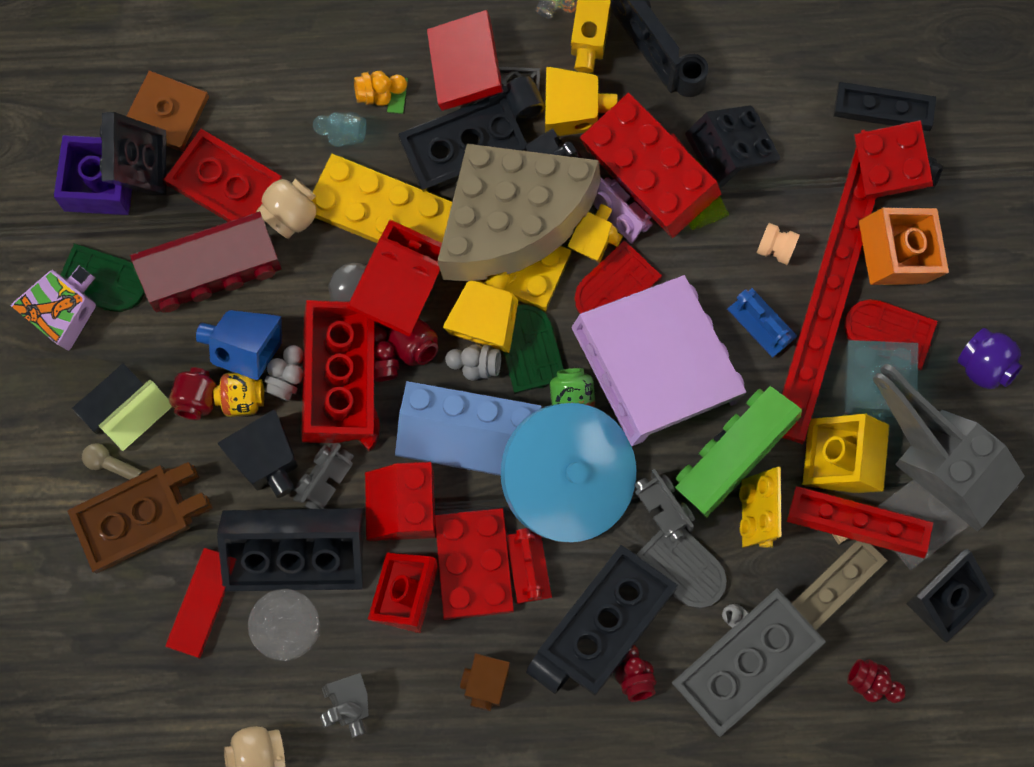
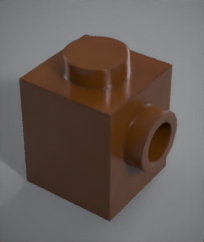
M475 653L472 668L465 667L460 688L465 690V698L471 700V707L485 711H491L492 706L500 708L510 662Z

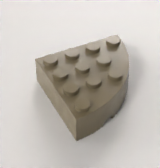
M467 144L438 257L443 280L476 281L487 279V276L503 272L510 274L544 259L574 233L573 229L583 216L586 217L594 203L601 182L599 160Z

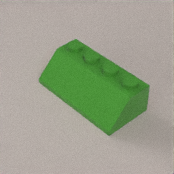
M769 386L765 392L762 389H758L746 403L750 408L741 417L735 414L723 427V430L726 431L725 435L718 442L714 439L709 441L699 454L703 458L695 467L688 464L676 477V480L679 482L675 487L676 490L706 518L801 418L802 409L773 387Z

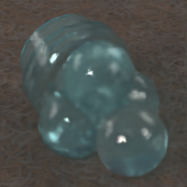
M336 112L328 117L324 115L318 116L313 121L314 131L319 135L328 134L329 142L335 147H341L345 144L355 145L356 142L362 143L365 139L366 119L365 117H359L357 113L349 112L346 114Z

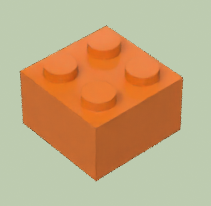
M881 208L859 220L870 285L926 284L949 273L937 208Z

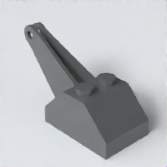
M884 364L881 368L882 374L877 373L873 377V381L882 393L911 445L895 465L978 532L1022 481L1025 475L1007 446L979 423L945 410L939 412L909 384L897 369L891 365Z

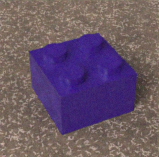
M62 135L54 198L64 212L129 215L132 189L102 181L100 160L102 158L101 137Z

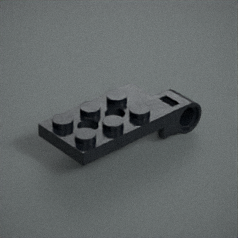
M531 76L516 78L502 87L503 92L488 96L487 99L398 134L401 145L423 192H431L458 181L466 150V145L462 143V139L467 134H475L480 138L477 145L527 151L525 147L527 143L518 124L538 116L545 109L543 99ZM437 146H445L450 150V153L447 157L438 159L432 155V151Z

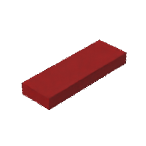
M207 548L203 549L165 647L198 659L201 658L226 593V586L222 585L219 552ZM230 557V576L237 561L233 557Z

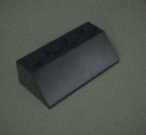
M362 508L222 511L217 538L222 585L226 586L225 591L363 589ZM230 557H233L237 561L230 576Z

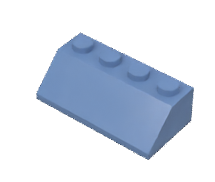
M406 381L399 413L395 456L501 476L502 456L510 436L525 418L541 409V405Z

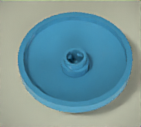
M554 404L532 413L514 430L502 456L501 484L511 511L526 528H529L539 536L555 541L580 542L604 533L624 514L635 489L636 461L632 446L625 432L606 413L584 404Z

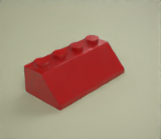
M306 300L304 311L302 442L340 443L374 435V320L348 309L349 302Z

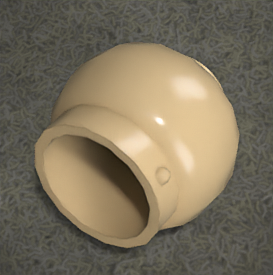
M296 178L292 183L281 179L273 182L267 188L262 197V205L256 212L260 211L266 223L279 234L289 239L295 232L299 233L305 230L314 220L316 206L312 200L315 194Z
M257 726L239 730L233 735L231 746L224 747L225 766L285 767L284 748L280 731L278 729L267 731L266 728Z

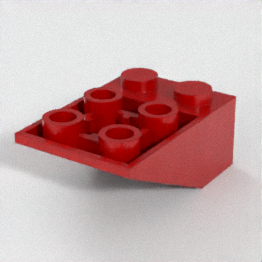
M390 219L347 308L410 337L439 275L438 257L442 243Z

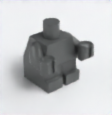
M361 673L326 684L322 691L325 698H330L333 706L320 716L323 727L331 726L339 721L341 727L349 726L352 738L366 733L362 719L369 716L368 696Z

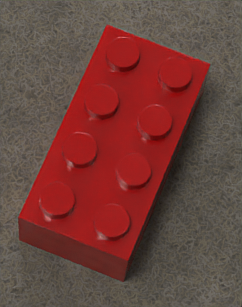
M629 92L580 136L586 150L596 160H599L601 166L672 239L721 195L717 181Z

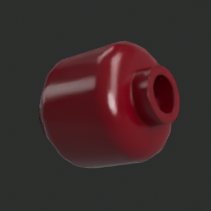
M419 317L410 337L390 329L388 342L393 345L394 353L407 365H425L435 357L438 351V335Z
M192 367L190 371L177 374L169 396V403L174 408L176 415L189 420H200L201 416L210 414L214 405L213 390L217 383L209 377L210 373L208 371Z

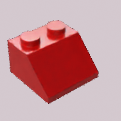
M432 462L396 463L365 472L367 541L436 538L434 470Z

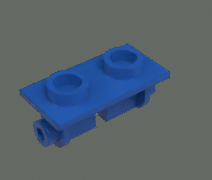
M753 288L749 291L745 289L736 298L737 301L727 309L772 358L797 338V335Z

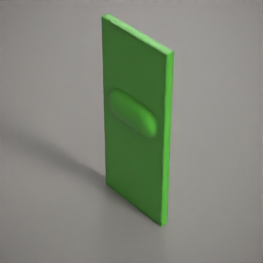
M406 90L401 94L391 92V100L388 103L387 109L388 113L403 114Z

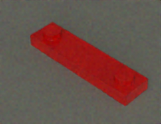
M798 486L795 488L787 519L789 523L925 559L928 552L934 523Z

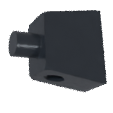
M275 410L270 411L218 442L222 451L257 491L270 485L276 497L281 498L295 489L287 473L296 469L298 463L283 424Z

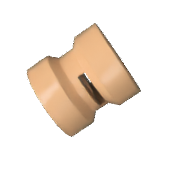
M768 223L757 253L765 257L774 254L773 256L777 258L778 262L788 265L800 235L792 231L781 233L778 226Z

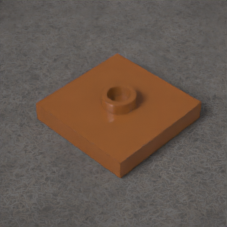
M149 71L127 117L166 130V146L183 152L209 99V95L203 90Z

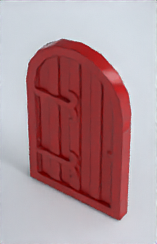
M624 240L586 275L577 286L574 297L576 309L581 314L653 287L662 278V275Z
M869 299L860 301L851 307L845 317L844 329L850 342L862 351L921 371L938 321L886 302Z

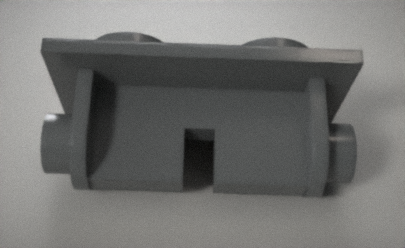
M330 443L328 447L324 445L314 458L313 462L316 463V466L310 475H303L294 489L297 494L293 500L303 503L306 499L308 501L305 505L307 509H324L336 490L326 483L327 479L331 478L340 484L352 467L353 463L351 460L354 456L344 449L338 453L337 451L341 447L339 443Z
M653 469L650 482L643 478L634 485L637 489L636 495L649 513L659 506L663 509L653 519L666 539L670 537L672 542L679 540L684 536L682 532L684 528L689 533L693 532L694 525L692 521L695 520L694 515L684 502L679 505L672 495L675 492V488L665 474L659 476L657 471Z

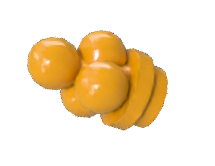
M375 71L371 75L365 72L361 73L360 77H354L357 102H365L366 105H372L374 102L378 106H385L391 100V92L401 94L407 88L406 79L397 74L389 78L384 72Z

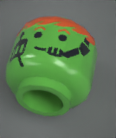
M568 368L557 371V376L550 382L552 405L579 403L591 407L595 406L594 380L591 375L584 373V369Z

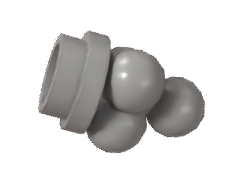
M474 344L463 351L452 349L445 357L447 366L452 369L463 367V375L471 381L478 380L480 377L489 379L491 376H498L501 368V352L499 349H493L491 345H483L482 347Z
M291 345L284 350V360L275 358L268 363L267 372L270 376H266L264 381L267 383L265 392L286 401H290L292 394L296 395L298 388L293 385H297L303 379V370L298 366L304 356L303 350L300 347Z

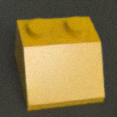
M868 414L811 419L807 434L802 485L850 493L883 492L889 424Z

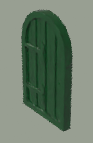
M74 243L61 276L67 280L79 265L95 277L83 294L90 298L97 307L104 310L123 312L131 310L140 303L145 292L133 263Z
M518 305L509 353L503 351L514 394L549 386L551 380L557 376V371L564 369L551 322L547 314L540 308L532 305Z

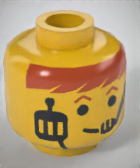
M226 373L221 377L220 385H217L213 390L215 406H221L223 413L227 417L255 415L259 407L264 406L262 379L254 380L237 373Z

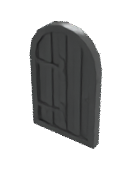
M682 529L684 536L675 542H672L670 537L666 539L661 530L656 535H653L651 540L636 555L678 584L673 596L686 606L697 609L710 607L718 602L725 592L727 579L725 570L716 557L707 551L686 529Z

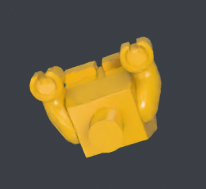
M600 204L596 215L588 212L586 217L583 216L576 225L568 247L600 263L608 243L618 247L623 235L617 232V228L607 221L613 209Z

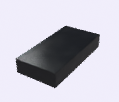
M123 363L72 409L97 435L102 430L98 425L139 390L143 384Z

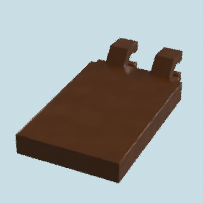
M187 462L174 469H165L159 465L67 510L92 572L100 573L190 529L189 525L194 523L191 517L199 516L213 509L209 497L202 492L186 500L181 495L178 487L186 486L200 478L194 465L191 466V463Z

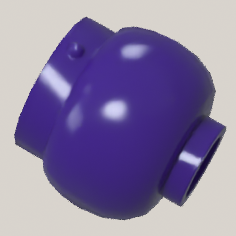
M986 328L981 329L975 334L958 358V363L965 367V372L969 379L985 389H994L1001 384L1007 387L1017 377L1023 365L1018 363L1021 351L1016 342L1003 333H992Z

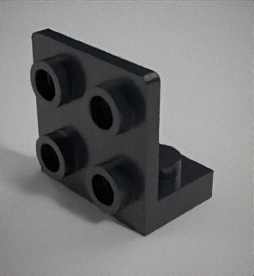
M751 105L708 111L685 133L701 166L717 181L719 187H723L741 169L774 164L780 160L773 141L767 134L759 115Z

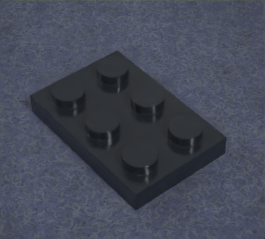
M116 112L102 113V124L100 126V137L102 140L100 171L102 181L151 195H166V183L164 182L166 177V130Z

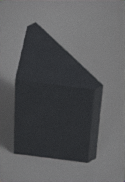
M965 548L954 556L906 604L947 643L994 596V593L973 554Z

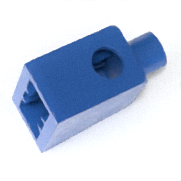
M230 310L224 314L217 326L200 323L196 332V341L209 345L210 362L213 365L258 380L282 344L281 316Z

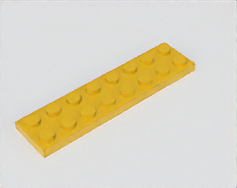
M331 154L313 190L315 197L312 200L316 206L315 218L375 243H378L390 219L442 243L452 202L426 191L423 192L417 187L335 154ZM559 246L544 259L520 271L510 273L505 291L513 293L519 302L538 307L546 312L569 261L571 250ZM487 279L476 280V282L485 284Z

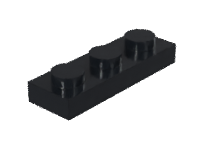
M839 82L833 117L892 126L921 120L922 129L924 131H931L934 121L936 96Z

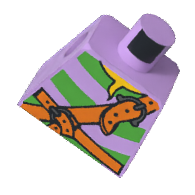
M80 265L67 280L51 270L11 304V307L57 345L69 351L96 307V304L83 294L95 277Z

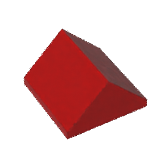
M386 553L368 620L420 634L439 567L436 558Z

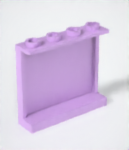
M685 275L581 313L571 327L631 446L644 442L654 432L728 402L731 406L735 405L746 393L742 376L732 366L726 346L719 341L713 330V322L710 316L704 313L698 301L697 291L689 284Z

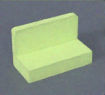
M149 380L98 426L124 451L172 406L169 403V399L159 390L158 386Z

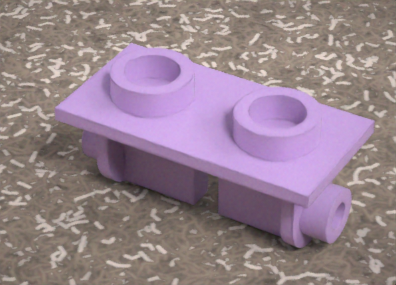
M607 177L603 180L601 178L593 205L597 210L600 204L613 209L608 220L617 228L620 234L633 244L641 231L644 233L653 225L650 221L651 216L636 202L629 206L625 203L630 199V196L615 179L611 180Z

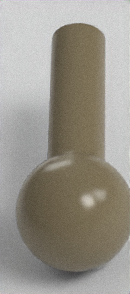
M93 443L83 450L82 461L91 470L105 468L129 480L144 473V471L110 456L108 449L102 444Z

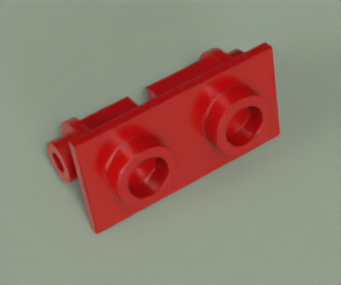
M529 528L519 529L516 531L517 534L506 535L517 603L552 598L542 537L530 531Z

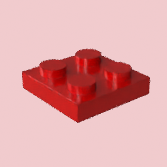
M921 120L854 134L866 200L933 186Z

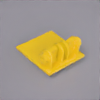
M775 467L742 480L739 492L742 502L740 534L742 536V547L744 548L759 544V547H773V541L781 537V467Z

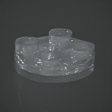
M279 589L267 593L256 602L249 615L248 631L252 643L262 654L275 661H289L304 655L314 645L320 634V621L315 606L306 596L294 590Z

